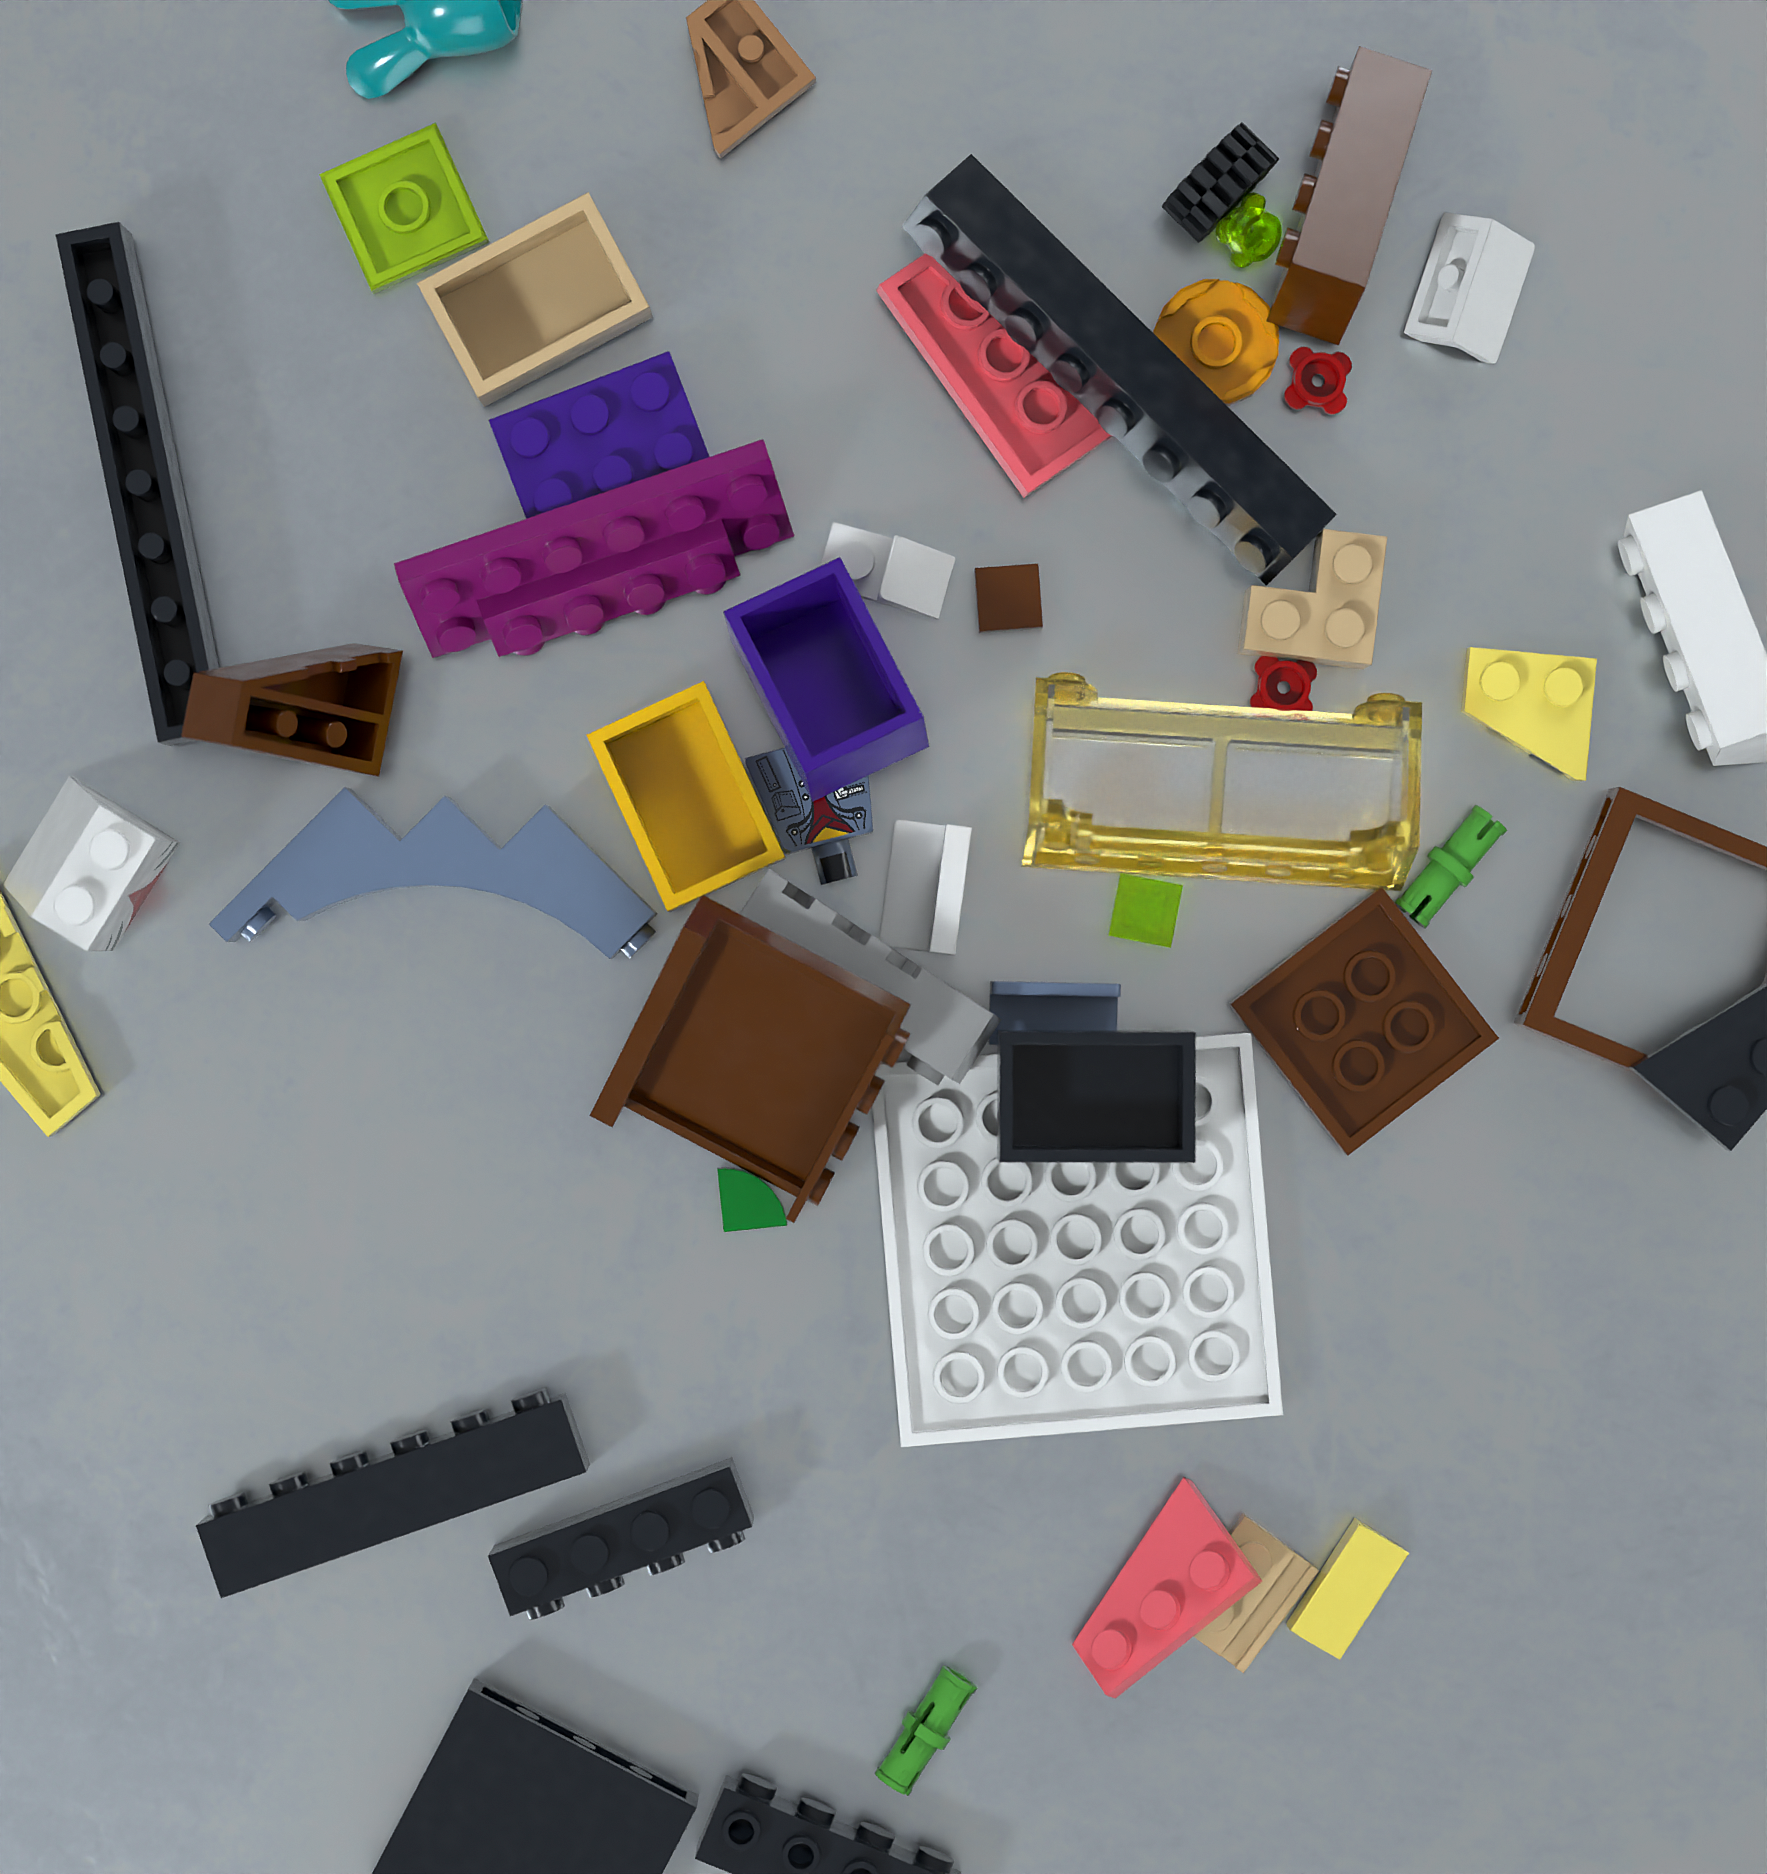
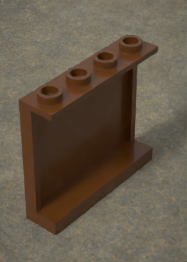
M702 894L684 924L590 1116L613 1127L624 1107L638 1113L795 1196L796 1199L786 1217L787 1220L795 1223L806 1201L818 1206L835 1174L834 1171L825 1167L830 1156L842 1161L860 1128V1126L850 1122L855 1110L857 1109L867 1115L885 1082L884 1079L875 1075L881 1062L893 1068L911 1034L900 1028L911 1004Z

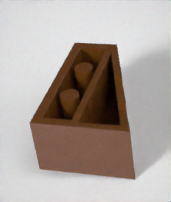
M352 643L193 673L181 737L333 769L379 776L403 650Z

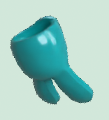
M328 0L335 7L342 9H367L399 5L404 14L405 27L402 30L356 50L346 63V75L349 84L357 94L368 99L387 94L410 77L427 59L470 56L506 46L518 35L523 2L522 0Z

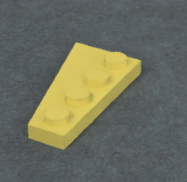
M0 891V1081L45 1135L50 1137L101 1094Z

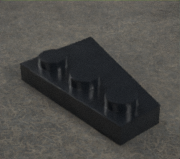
M1767 983L1737 1000L1734 1005L1706 1022L1698 1024L1678 1036V1039L1655 1053L1647 1055L1629 1066L1632 1071L1728 1151L1733 1150L1767 1109Z

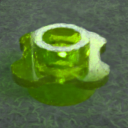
M1256 192L1247 194L1242 199L1241 207L1234 209L1227 217L1222 218L1217 224L1215 231L1216 239L1226 244L1230 249L1232 264L1240 268L1248 267L1252 262L1263 261L1271 256L1277 249L1282 236V227L1279 219L1266 211L1265 197Z

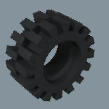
M1241 122L1191 170V173L1168 196L1162 208L1199 243L1236 209L1241 201L1254 190L1256 185L1275 166L1279 157Z

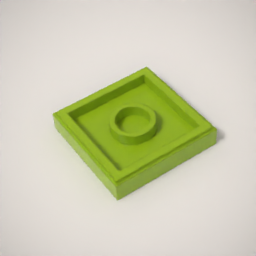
M436 123L319 174L373 294L490 243Z

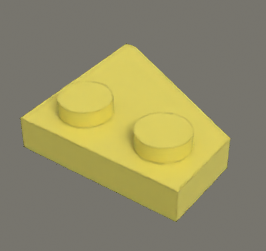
M1469 647L1466 651L1461 712L1486 728H1491L1500 733L1509 742L1528 754L1537 756L1563 772L1562 775L1570 780L1586 781L1597 658Z

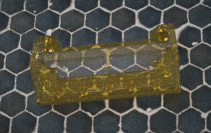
M1060 672L1052 674L1048 678L1036 677L1032 700L1021 867L1360 889L1383 887L1384 890L1402 891L1420 847L1422 702L1405 701L1404 697L1394 693H1377L1369 696L1367 702L1355 707L1353 714L1115 699L1098 697V690L1091 684L1086 683V679L1076 673Z

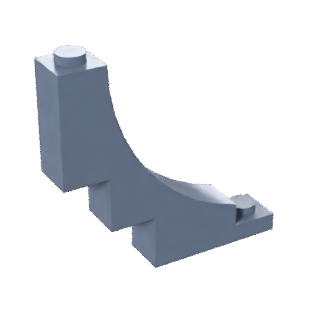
M344 787L209 923L226 942H236L242 935L251 942L277 916L270 909L276 901L296 921H306L336 905L378 892L421 886L464 887L495 893L525 903L558 919L585 937L609 959H613L620 951L630 959L656 933L648 923L658 913L548 805H544L501 848L450 797L444 796L401 838L352 789Z

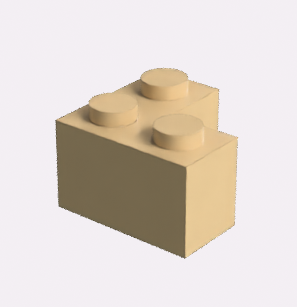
M1323 529L1315 537L1309 592L1251 585L1244 594L1237 654L1277 657L1278 659L1290 661H1310L1314 664L1365 669L1372 665L1387 537Z

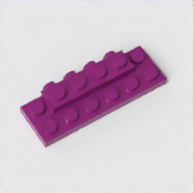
M761 439L394 563L401 589L432 658L450 652L462 651L471 645L489 639L492 640L498 657L513 652L518 655L527 656L538 652L546 641L572 632L579 635L594 634L610 619L631 612L641 615L656 613L665 605L667 600L693 591L705 595L715 593L725 585L726 580L741 576L735 556L752 550L767 548L776 542L794 537V533L764 440Z

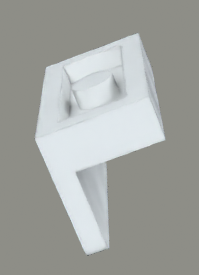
M1444 212L1404 333L1417 341L1457 347L1482 362L1496 363L1534 253V244L1494 219Z
M897 820L895 822L880 929V941L889 947L950 955L956 954L972 827L949 824L937 825L907 820Z

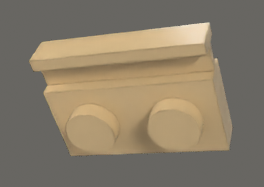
M1242 1513L1230 1529L1229 1534L1260 1576L1262 1582L1193 1637L1244 1673L1319 1570Z

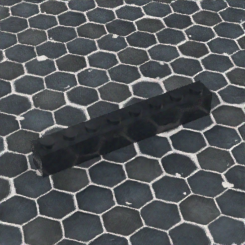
M972 154L924 195L902 226L914 238L918 247L927 255L932 256L961 285L963 291L971 299L979 302L1006 329L1014 342L1023 346L1052 374L1055 382L1061 388L1070 392L1098 420L1100 426L1108 434L1116 437L1143 464L1151 477L1161 482L1189 509L1193 518L1201 525L1207 527L1235 555L1238 562L1245 569L1253 572L1266 586L1337 515Z
M120 222L55 234L157 742L172 746L197 741L181 737L193 673L217 669L219 665L133 237Z

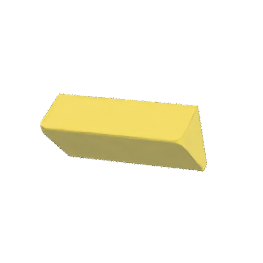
M1354 1518L1287 1621V1627L1299 1637L1340 1660L1409 1553L1357 1518Z

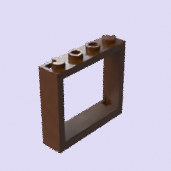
M1622 787L1609 789L1513 1024L1635 1073L1629 1066L1647 1056V1054L1554 1017L1635 817L1766 871L1767 847ZM1767 972L1761 986L1767 983Z

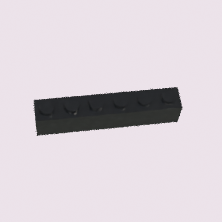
M547 1388L539 1389L511 1400L514 1411L490 1419L487 1409L478 1410L450 1421L453 1432L429 1439L427 1430L414 1432L391 1441L390 1445L393 1452L369 1460L366 1450L329 1463L332 1474L308 1481L306 1472L303 1471L270 1483L271 1495L248 1502L245 1492L209 1504L211 1515L202 1519L196 1525L220 1598L586 1473L590 1462L566 1393L550 1398Z

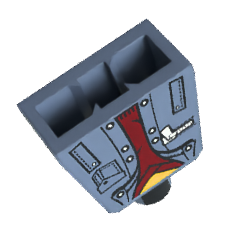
M785 748L745 758L747 769L785 853L788 855L812 849L821 885L858 876L849 839L873 833L869 775L812 802Z

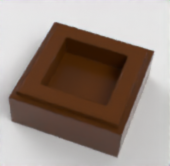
M1038 563L974 569L979 633L1043 628Z

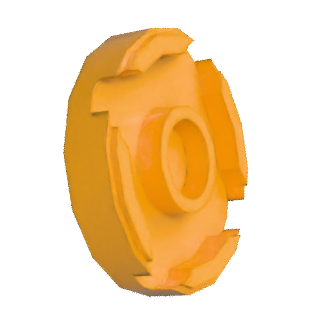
M1203 279L1180 289L1162 308L1153 331L1227 406L1251 397L1268 380L1278 357L1279 327L1266 321L1270 306L1252 288L1228 280Z

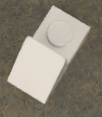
M833 522L821 566L841 557L861 598L927 617L939 618L956 557L901 536L895 535L893 539Z

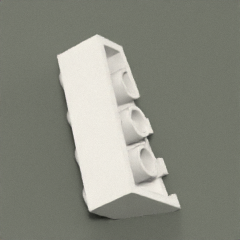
M1702 490L1629 514L1623 533L1624 538L1618 540L1620 556L1627 573L1630 576L1638 574L1645 590L1646 596L1640 599L1642 612L1649 630L1653 634L1661 631L1669 652V654L1663 656L1664 668L1675 692L1684 690L1692 712L1686 714V723L1695 747L1698 750L1707 749L1713 766L1766 763L1767 653Z

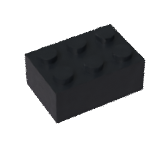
M997 1030L998 1161L1017 1163H1196V1032L1182 1030Z

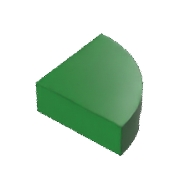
M717 1168L724 1232L788 1225L781 1201L764 1181L741 1169Z

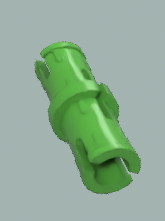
M1478 805L1471 809L1472 812L1442 848L1435 846L1427 855L1430 863L1405 893L1394 902L1403 913L1408 912L1410 914L1409 918L1425 929L1430 924V920L1459 885L1463 887L1468 886L1474 878L1470 872L1498 838L1507 831L1498 820L1492 821L1491 818L1493 816Z
M943 1665L939 1675L916 1711H908L901 1721L905 1728L881 1766L876 1769L875 1775L892 1789L909 1796L913 1786L936 1750H944L951 1740L947 1733L971 1695L978 1689L977 1686L959 1672Z

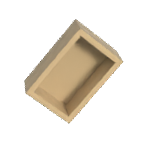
M589 192L417 283L474 392L484 407L653 318L644 295Z

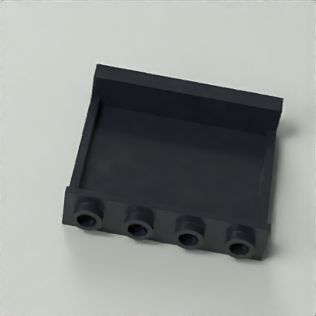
M474 1678L372 1874H662L697 1808L699 1795Z

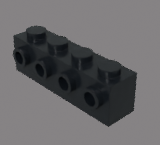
M729 1458L494 1545L488 1558L510 1617L526 1611L529 1620H533L565 1607L562 1597L583 1589L587 1590L589 1598L618 1589L625 1585L622 1575L637 1569L647 1567L649 1575L673 1569L685 1562L683 1552L707 1544L709 1553H714L737 1545L745 1540L743 1530L753 1526L754 1515L733 1458Z
M742 1773L740 1780L725 1776L697 1844L695 1854L696 1860L731 1874H961V1871L952 1868L954 1860L937 1850L919 1846L917 1853L902 1848L893 1844L895 1836L881 1827L867 1822H860L858 1829L834 1820L836 1812L832 1808L809 1798H801L799 1804L790 1802L776 1796L777 1787L770 1782L746 1773Z

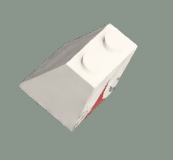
M69 776L3 885L32 918L84 950L114 951L180 842L76 778Z

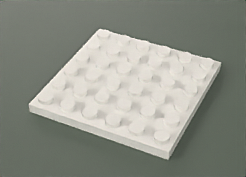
M1250 1032L1196 1037V1163L999 1162L997 1159V1053L978 1055L960 1084L944 1076L940 1084L936 1085L906 1065L908 1061L896 1062L893 1068L884 1063L880 1064L875 1075L884 1079L885 1082L872 1105L901 1447L1283 1415L1253 1048Z

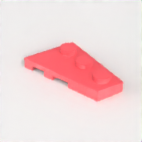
M1183 1477L1072 1644L1106 1696L1116 1699L1262 1582L1260 1576L1193 1481Z

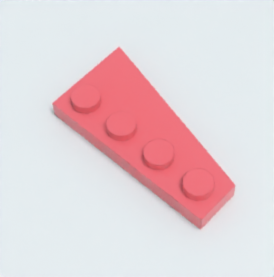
M926 253L879 284L876 292L1023 498L1112 437L1070 392L1064 390L1055 382L1052 374L1031 353L1011 339L1006 329L979 302L971 299L963 291L961 285L932 256Z

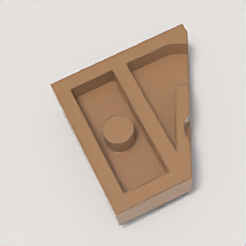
M707 0L686 17L714 151L721 159L815 84L816 77L754 0Z

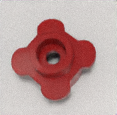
M1309 347L1297 348L1289 358V364L1293 368L1291 385L1284 392L1286 403L1295 410H1300L1305 406L1322 408L1329 415L1341 412L1347 404V397L1343 393V389L1346 383V375L1352 370L1350 358L1345 353L1339 351L1331 355L1324 352L1314 353ZM1321 375L1324 378V384L1320 387L1315 386L1312 383L1313 376Z
M1261 656L1254 665V670L1259 676L1257 692L1250 698V706L1254 713L1262 717H1266L1272 712L1288 714L1294 721L1306 719L1313 710V704L1309 700L1311 682L1317 677V668L1314 663L1302 660L1296 662L1279 661L1277 657ZM1282 681L1287 682L1290 686L1289 691L1285 694L1280 693L1277 688L1278 684Z

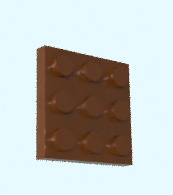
M1379 887L1229 1003L1243 1024L1347 1156L1499 1039L1383 887Z

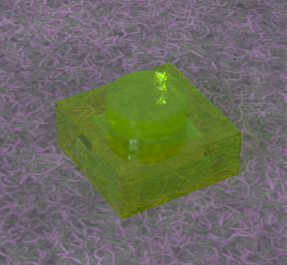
M1119 873L1107 936L1171 948L1183 885Z

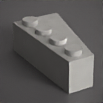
M770 869L767 870L740 912L746 918L910 1003V1008L900 1028L911 1033L903 1048L912 1054L906 1065L936 1085L940 1084L944 1076L960 1084L1002 1020Z

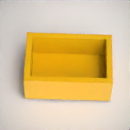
M704 681L586 735L668 912L700 899L702 894L705 896L786 859Z

